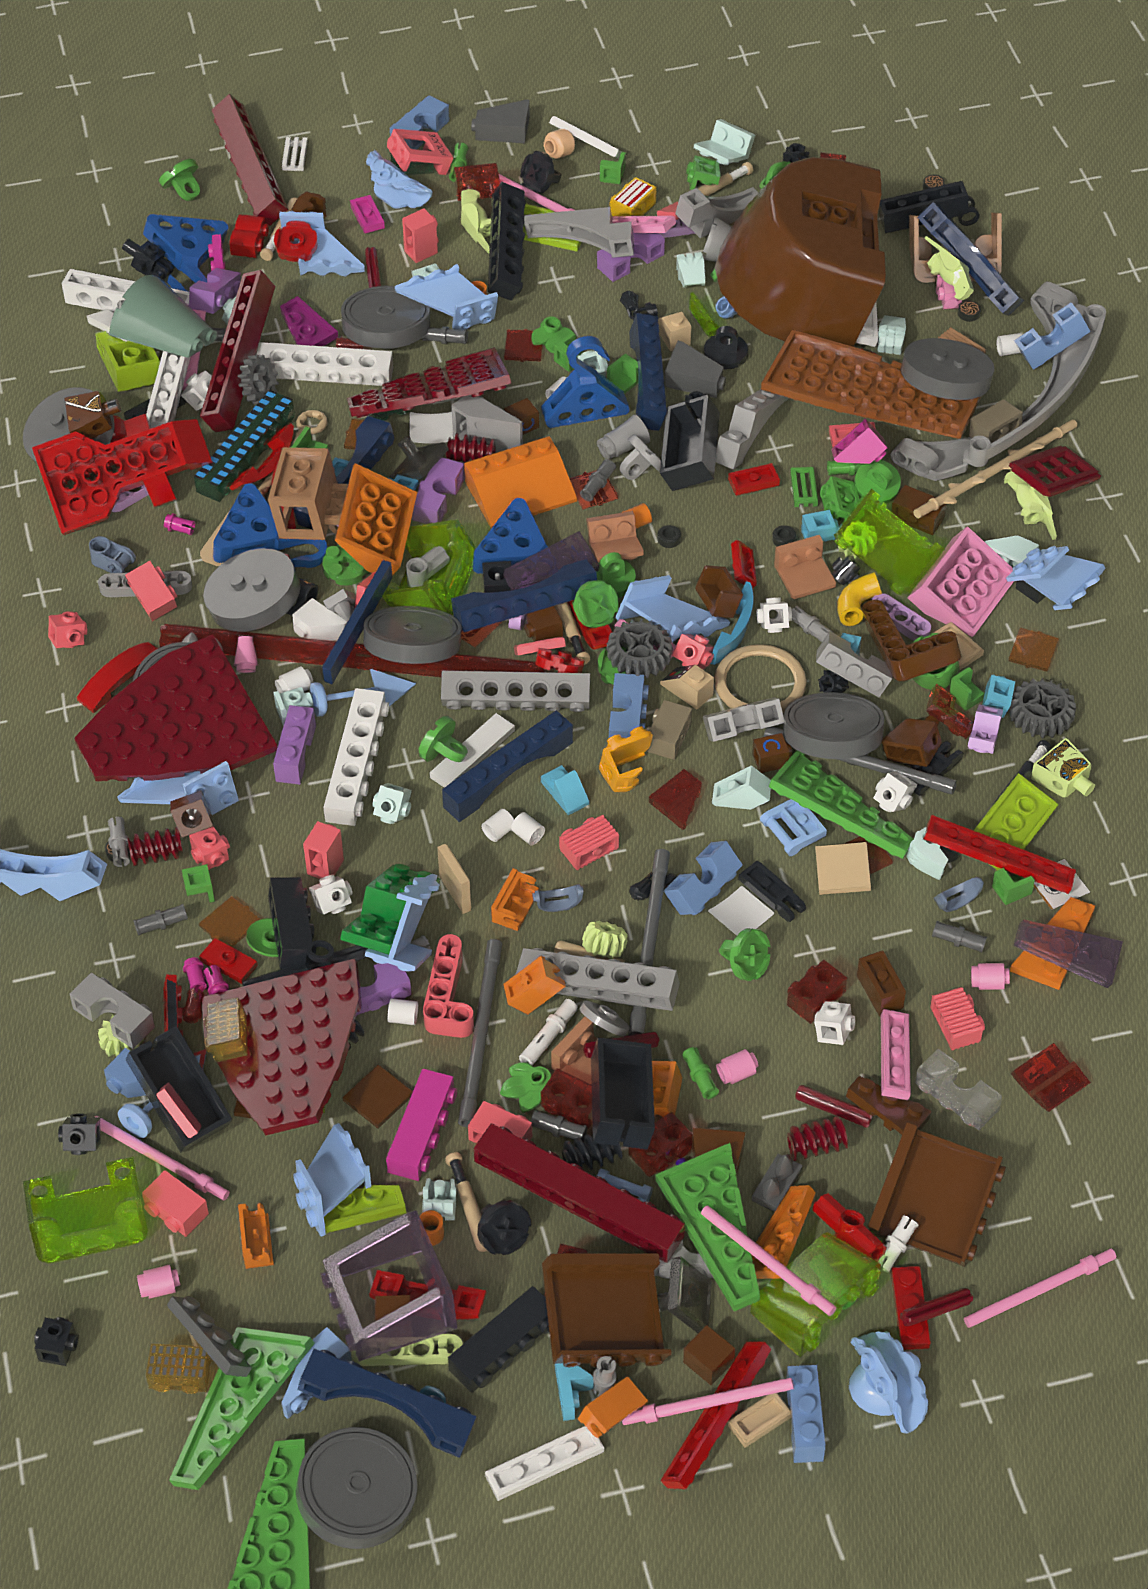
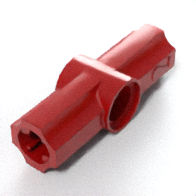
M829 1193L821 1195L818 1201L814 1203L812 1211L835 1231L834 1240L839 1245L852 1247L869 1264L878 1262L885 1254L887 1247L864 1226L865 1219L861 1213L855 1210H846Z

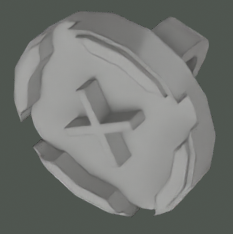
M636 435L629 437L627 440L635 449L621 463V474L626 479L633 480L639 477L650 465L660 473L661 460Z

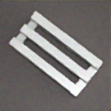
M286 137L282 169L284 171H304L308 145L307 137H303V141H299V137H295L294 140H291V137ZM293 146L291 164L288 165L290 148ZM298 147H301L299 166H295Z

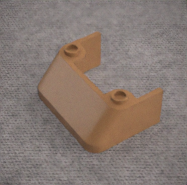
M992 212L991 235L979 236L974 244L1000 273L1002 260V213ZM909 215V250L914 277L924 283L937 282V275L931 274V269L927 264L934 255L932 254L931 243L924 239V237H919L918 216ZM969 274L971 281H975L974 278Z

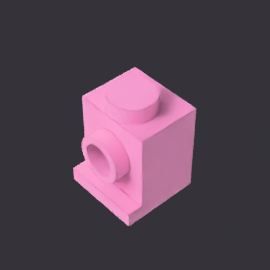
M937 275L935 292L938 300H942L943 309H958L962 300L954 297L956 295L954 286L946 283L940 275Z

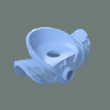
M376 150L370 152L366 164L370 166L372 171L371 180L375 182L374 192L378 198L396 209L406 206L410 208L421 207L429 201L433 194L431 189L409 178L392 162L383 159Z
M877 1331L861 1337L851 1338V1344L855 1347L854 1349L857 1350L858 1354L861 1355V1363L855 1368L849 1380V1390L852 1399L861 1409L868 1413L880 1416L894 1415L902 1433L914 1431L924 1421L928 1411L925 1385L922 1379L918 1377L921 1369L919 1358L910 1351H904L899 1340L893 1339L889 1332Z

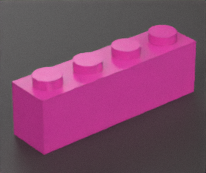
M422 1068L386 1158L388 1173L419 1181L422 1172H427L431 1160L429 1154L431 1149H436L439 1142L440 1134L438 1131L440 1126H445L448 1119L447 1108L449 1103L453 1104L456 1099L457 1088H454L453 1076Z

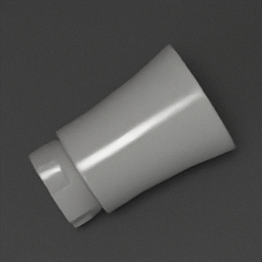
M632 415L623 424L597 440V446L602 456L610 460L634 449L635 447L627 440L632 435H636L644 444H648L650 436L643 421L637 415Z

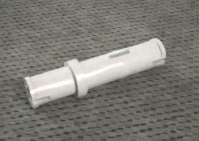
M565 999L557 1011L547 1017V1023L519 1056L521 1063H528L533 1066L559 1033L564 1032L567 1022L578 1010L577 1005L572 1000Z

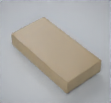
M777 1393L769 1394L729 1420L728 1427L746 1448L790 1419L791 1410Z

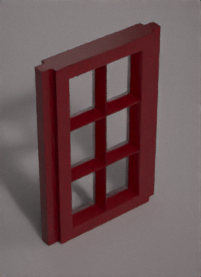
M1061 445L1009 463L1013 473L1043 496L1048 497L1100 480L1101 478L1098 470L1066 446L1062 447ZM1063 458L1069 463L1063 464L1057 459ZM1049 463L1055 468L1049 470L1043 464ZM1075 467L1082 473L1076 474L1071 469ZM1034 468L1040 473L1034 475L1028 469ZM1061 472L1067 478L1061 479L1056 474ZM1046 477L1053 483L1046 484L1041 479Z

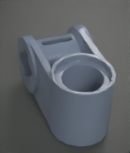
M98 536L89 542L92 564L109 573H124V569L136 560L135 554L129 548L121 546L106 537Z

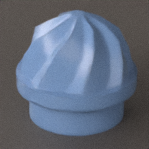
M725 297L717 301L716 311L720 317L724 319L733 318L737 314Z

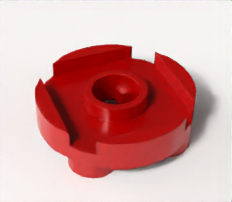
M297 220L287 222L286 226L282 229L279 227L274 234V245L279 258L292 262H298L299 259L309 261L318 247L316 231L308 223ZM295 238H298L300 243L293 244L291 243V241H294Z
M538 648L535 661L537 666L550 670V668L558 670L557 673H582L585 660L572 657L570 652L558 650V653L554 654L551 650L545 648Z

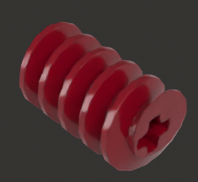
M456 433L453 439L449 437L446 447V459L452 460L454 457L456 462H461L463 459L464 463L496 453L495 439H491L490 443L487 444L486 437H483L481 442L478 443L477 436H474L472 441L469 442L467 434L460 440L459 433Z
M175 827L174 835L170 833L168 828H165L164 836H161L159 831L155 830L153 838L150 837L148 832L144 833L143 840L140 839L137 833L134 834L133 841H130L128 837L131 861L134 866H138L139 858L147 865L150 856L155 863H158L160 855H162L165 861H168L170 853H172L175 860L179 858L180 851L183 853L180 833L177 827Z
M834 1117L832 1124L828 1119L822 1120L821 1125L819 1122L813 1121L811 1127L803 1123L800 1130L794 1125L790 1127V1131L787 1133L788 1147L793 1161H797L798 1152H801L803 1158L807 1159L808 1150H811L814 1156L817 1157L819 1148H822L826 1155L829 1154V1146L831 1145L836 1152H839L841 1143H843L846 1149L848 1148L845 1126L839 1117Z

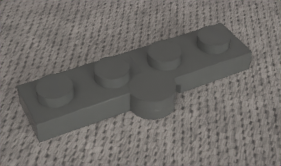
M172 1296L167 1307L224 1374L247 1377L252 1367L244 1359V1354L231 1344L232 1335L227 1330L216 1326L214 1319L200 1308V1303L190 1296L185 1298Z

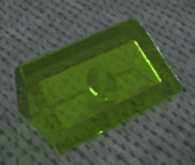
M691 292L689 310L708 337L716 335L717 329L720 328L704 303L694 292Z

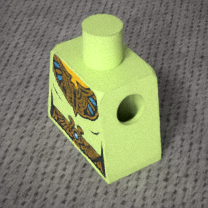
M1067 738L1063 739L1033 765L1031 779L1061 797H1068L1076 789L1084 796H1088L1095 787V784L1088 779L1091 763Z

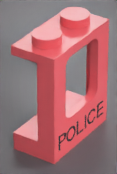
M393 129L387 141V148L403 172H407L412 161L432 163L439 175H446L453 160V156L437 132ZM404 139L426 142L423 150H414L407 145Z

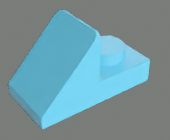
M561 765L541 776V783L567 815L589 805L588 797L575 770L568 773Z
M555 1364L563 1421L574 1420L575 1408H580L578 1392L593 1389V1376L579 1366L564 1367L563 1364Z

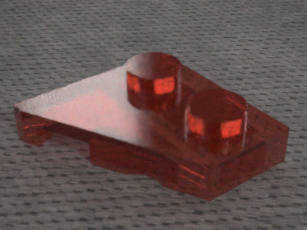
M683 769L649 796V803L684 830L687 826L689 815L695 807V801L702 790V782Z

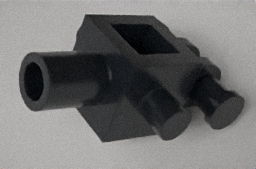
M128 238L122 246V250L134 257L130 266L145 276L154 275L160 279H165L173 272V268H176L169 260L164 259L166 252L150 241H146L140 246Z

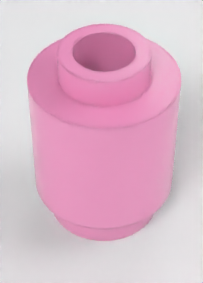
M978 963V966H971L972 987H978L979 990H1004V984H1009L1010 982L1009 968H1004V963Z
M744 1049L721 1059V1063L716 1065V1069L724 1084H734L755 1075L756 1068L759 1065L754 1053H749Z
M170 1265L143 1271L144 1274L137 1275L142 1298L149 1296V1299L176 1293L175 1287L180 1286L177 1269L171 1270Z

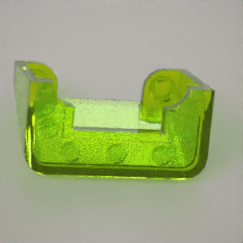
M870 489L862 495L834 533L835 543L844 550L849 549L891 584L890 588L898 595H902V593L908 595L945 549L937 542L934 544L928 541L925 542L928 539L926 536L921 537L887 509V504L884 502L879 504L880 501L878 499L881 496L873 489Z
M458 519L410 526L405 548L411 554V559L421 558L434 547L440 546L445 549L450 557V563L428 580H425L423 586L410 588L408 586L407 573L405 571L400 586L395 582H390L382 596L389 606L428 607L454 615L451 599L462 596L473 569V556L476 549Z

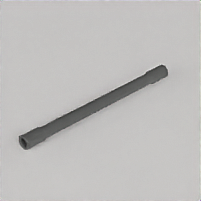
M773 726L767 727L764 737L782 733L784 737L783 729ZM867 755L849 759H837L884 774L899 771L915 783L951 795L954 794L957 780L937 774L932 775Z
M657 849L654 854L653 877L640 963L653 967L665 877L668 872L670 852L665 849ZM633 1005L628 1036L645 1032L647 1007Z
M497 939L488 940L486 946L485 967L464 1097L461 1101L458 1120L459 1125L463 1127H468L477 1111V1095L497 969L500 964L503 945Z

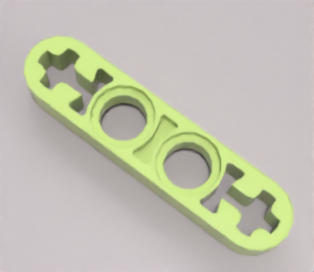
M454 1334L361 1336L352 1342L351 1354L353 1361L361 1366L448 1364V1356L452 1354L447 1353L448 1345L452 1344L454 1346V1352L463 1345L460 1337ZM394 1344L401 1348L400 1353L396 1356H389L385 1353V1349L389 1345ZM418 1344H426L430 1350L427 1354L421 1356L414 1352V1348ZM434 1344H438V1354H435ZM365 1346L367 1347L368 1351L366 1355L363 1356L361 1355L360 1351L362 1350V1347ZM376 1346H380L379 1348H380V1355H381V1356H377V1354H376V1351H377Z

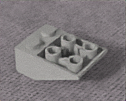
M463 396L452 405L453 438L456 433H459V438L462 440L464 435L467 434L469 442L472 441L474 436H477V441L480 443L482 438L486 437L487 444L490 443L491 439H495L496 452L523 445L522 421L503 411L499 406L488 402L482 396Z

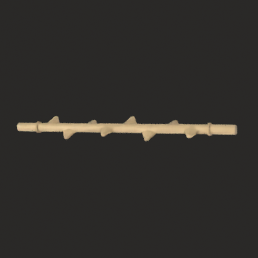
M1072 419L1060 427H1055L1053 431L1038 437L1037 440L1020 450L1009 449L1007 451L1009 456L987 469L979 471L978 474L962 483H950L948 485L950 490L936 498H931L929 502L915 509V517L920 518L932 510L939 509V506L943 504H956L957 500L955 497L977 484L985 482L986 479L1003 469H1011L1009 467L1010 462L1024 458L1036 450L1044 448L1045 445L1055 439L1062 438L1064 434L1077 427V422Z

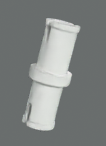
M905 1215L902 1216L891 1236L888 1235L885 1239L887 1242L885 1254L878 1262L874 1263L878 1268H881L883 1265V1271L887 1273L891 1271L890 1269L900 1253L905 1252L907 1249L906 1243L918 1227L914 1220L910 1222V1218Z

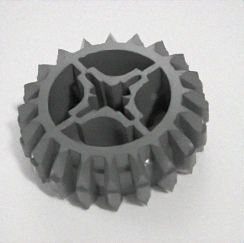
M632 619L630 624L623 622L621 627L615 626L614 632L610 633L607 643V657L611 661L612 668H617L619 673L626 672V674H635L636 676L644 675L648 679L650 674L657 676L659 671H664L666 665H669L673 652L671 637H668L667 630H662L660 624L653 626L652 620L644 623L643 619L639 622H635Z
M1043 677L1039 682L1033 678L1030 683L1024 681L1021 687H1016L1012 696L1011 706L1008 709L1011 721L1015 722L1016 728L1022 727L1023 734L1030 732L1032 737L1040 735L1043 739L1045 735L1051 738L1055 736V733L1062 735L1064 730L1069 729L1075 719L1076 703H1074V696L1070 695L1069 689H1062V683L1055 685L1053 679L1050 682H1045Z

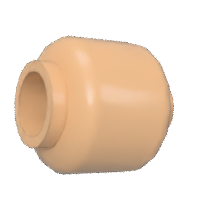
M566 129L552 131L546 135L544 140L546 153L554 159L570 155L575 148L574 137Z

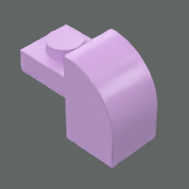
M978 705L968 742L969 749L980 753L993 754L1003 709Z

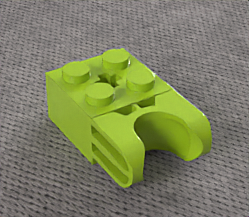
M107 331L95 333L98 352L118 392L155 384L160 360L154 348L131 341L125 342L110 336Z

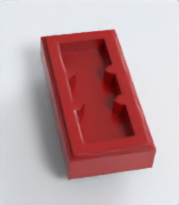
M735 540L731 543L734 579L745 585L746 581L750 582L752 588L757 586L753 550L739 540Z
M216 938L212 940L199 956L202 963L208 966H218L222 974L240 984L247 980L258 966L255 959Z

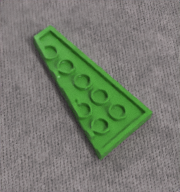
M797 750L771 779L769 788L775 790L779 795L792 799L800 806L820 814L824 819L831 820L842 826L846 831L853 832L864 838L867 842L887 850L893 856L903 859L908 853L910 843L914 840L895 823L885 822L878 816L880 811L873 806L869 809L861 802L863 798L835 775H827L821 770L822 765L816 760L811 762L804 756V753Z
M730 1143L656 1174L657 1184L676 1216L685 1224V1231L733 1311L735 1312L760 1301V1293L751 1254L701 1215L703 1208L708 1205L748 1236Z
M241 1327L236 1328L231 1344L244 1354V1359L250 1364L252 1369L247 1377L225 1375L220 1368L218 1369L170 1476L169 1481L173 1486L194 1490L201 1488L315 1344L311 1337Z
M305 1439L274 1442L264 1473L265 1478L261 1490L258 1492L255 1501L256 1506L252 1518L250 1517L236 1560L237 1565L227 1589H310L308 1525L301 1516L296 1500L298 1473L302 1460L306 1455Z

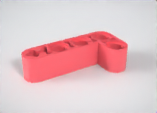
M453 934L443 936L438 942L423 1006L424 1027L432 1034L465 1038L473 1033L474 1017L473 1010L468 1004L453 1002L463 960L462 942L458 936Z

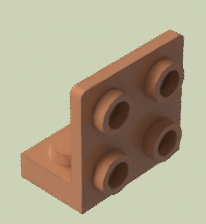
M633 511L586 518L589 545L598 563L606 554L612 552L621 554L622 558L626 560H633L638 556L644 555V550L636 536Z
M820 535L776 547L774 567L792 599L836 587V581L822 558L823 540Z
M584 1016L551 1051L552 1069L592 1096L591 1058H586L583 1048L586 1042L597 1041V1038L594 1037V1023Z

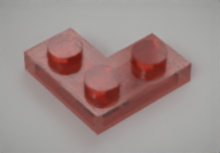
M936 684L930 691L926 711L929 715L934 716L938 722L941 721L948 726V729L954 735L967 739L972 732L974 722L954 708L956 697Z

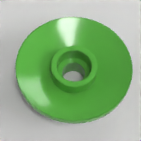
M271 918L261 919L251 924L246 933L248 945L259 954L278 957Z

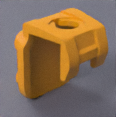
M643 726L631 730L630 737L623 738L619 734L610 737L607 740V747L603 749L599 770L614 792H627L639 784L637 777L642 773V767L619 774L617 766L645 756L644 752L649 749L653 734L644 729Z

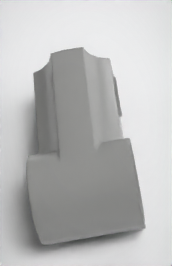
M440 546L434 547L421 558H412L407 562V584L410 588L418 590L426 587L428 579L450 563V557L445 549Z

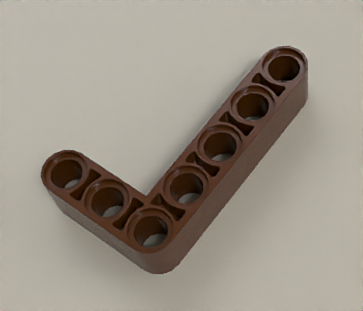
M870 600L863 604L862 612L867 629L895 680H909L956 663L961 659L959 643L954 632H942L906 645L880 600Z

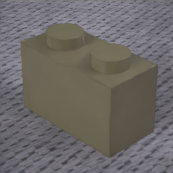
M1003 399L970 418L969 437L984 436L993 443L1022 425L1023 412Z
M664 700L661 708H656L654 712L652 727H647V730L653 734L647 752L675 760L691 726L692 708Z

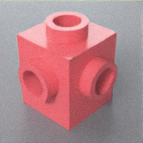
M64 612L49 616L48 637L56 648H73L77 645H84V635H87V624L77 612Z
M682 634L672 656L683 662L682 666L696 664L701 669H705L713 660L714 654L712 652L714 646L708 644L709 639L702 635Z
M214 826L189 835L192 848L191 854L197 864H207L208 870L229 860L227 850L230 848L229 842L223 834L219 835Z

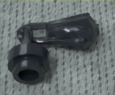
M630 290L622 293L620 302L626 308L630 319L634 320L636 313L645 311L648 315L658 316L655 303H644L645 307L639 308L638 294Z
M652 872L640 882L630 886L629 893L634 900L639 901L649 897ZM673 873L666 875L664 890L678 877Z

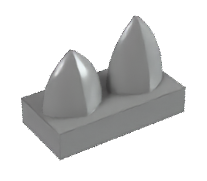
M342 589L323 602L328 610L337 613L348 621L355 610L356 594Z

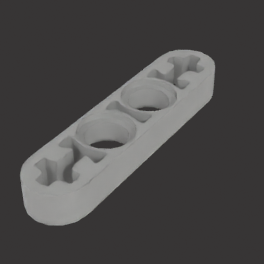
M162 571L165 576L163 582L166 586H169L168 581H170L177 595L186 594L192 589L191 576L188 572ZM128 573L104 574L98 580L100 593L105 597L136 596L132 589L127 586L128 582L125 575Z

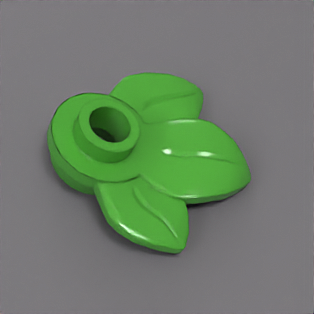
M550 316L541 322L540 328L533 331L531 340L534 345L545 344L546 349L554 353V344L573 331L563 327L558 318Z
M517 1063L509 1067L512 1077L503 1083L500 1095L506 1098H519V1106L522 1113L534 1109L542 1102L543 1092L547 1091L551 1086V1073L545 1067H532L528 1063ZM542 1076L539 1081H534L536 1077Z

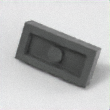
M777 1154L753 1193L752 1201L775 1212L789 1188L794 1185L802 1172L803 1165L793 1161L789 1154L783 1156Z

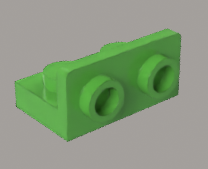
M694 155L693 162L689 161L686 170L690 190L695 189L697 180H700L705 185H718L720 180L719 163L715 160Z
M831 476L820 490L824 511L830 510L833 519L841 517L852 521L858 519L860 522L864 515L855 482Z

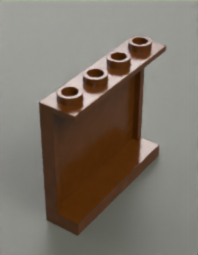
M906 1123L869 1222V1231L887 1238L888 1235L891 1236L902 1216L905 1215L910 1218V1222L914 1220L918 1224V1227L906 1243L907 1246L965 1267L967 1260L972 1262L978 1247L974 1244L976 1235H982L987 1223V1219L983 1218L986 1208L992 1209L997 1195V1193L993 1192L996 1181L1001 1183L1005 1174L1006 1167L1002 1165L1003 1157L998 1156L997 1159L920 1131L917 1126Z
M550 1254L542 1262L553 1364H563L564 1367H576L581 1365V1363H591L592 1367H597L598 1360L601 1357L608 1356L612 1358L611 1362L614 1360L621 1367L644 1362L646 1366H657L662 1364L672 1354L671 1349H664L654 1270L660 1265L659 1254Z

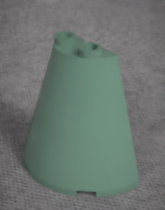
M146 275L128 288L122 296L125 301L121 308L116 307L109 330V335L186 358L201 351L203 345L208 346L217 338V331L213 330L162 279L154 275Z

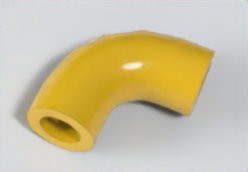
M875 572L853 580L841 592L837 600V610L843 625L855 626L863 619L861 604L876 595L882 594Z

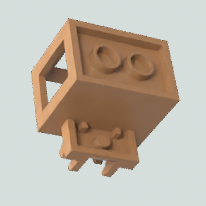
M282 448L268 497L279 539L325 540L328 528L334 534H337V525H339L348 484L337 483L329 448ZM292 507H307L313 530L287 529Z

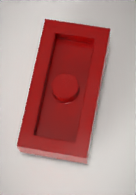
M772 463L728 473L729 483L736 496L780 485V478Z

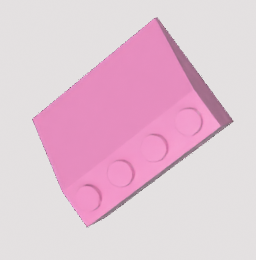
M967 526L951 539L908 596V599L924 614L944 624L952 622L965 634L973 637L1014 582H1008L1006 579L1013 570L1003 558Z

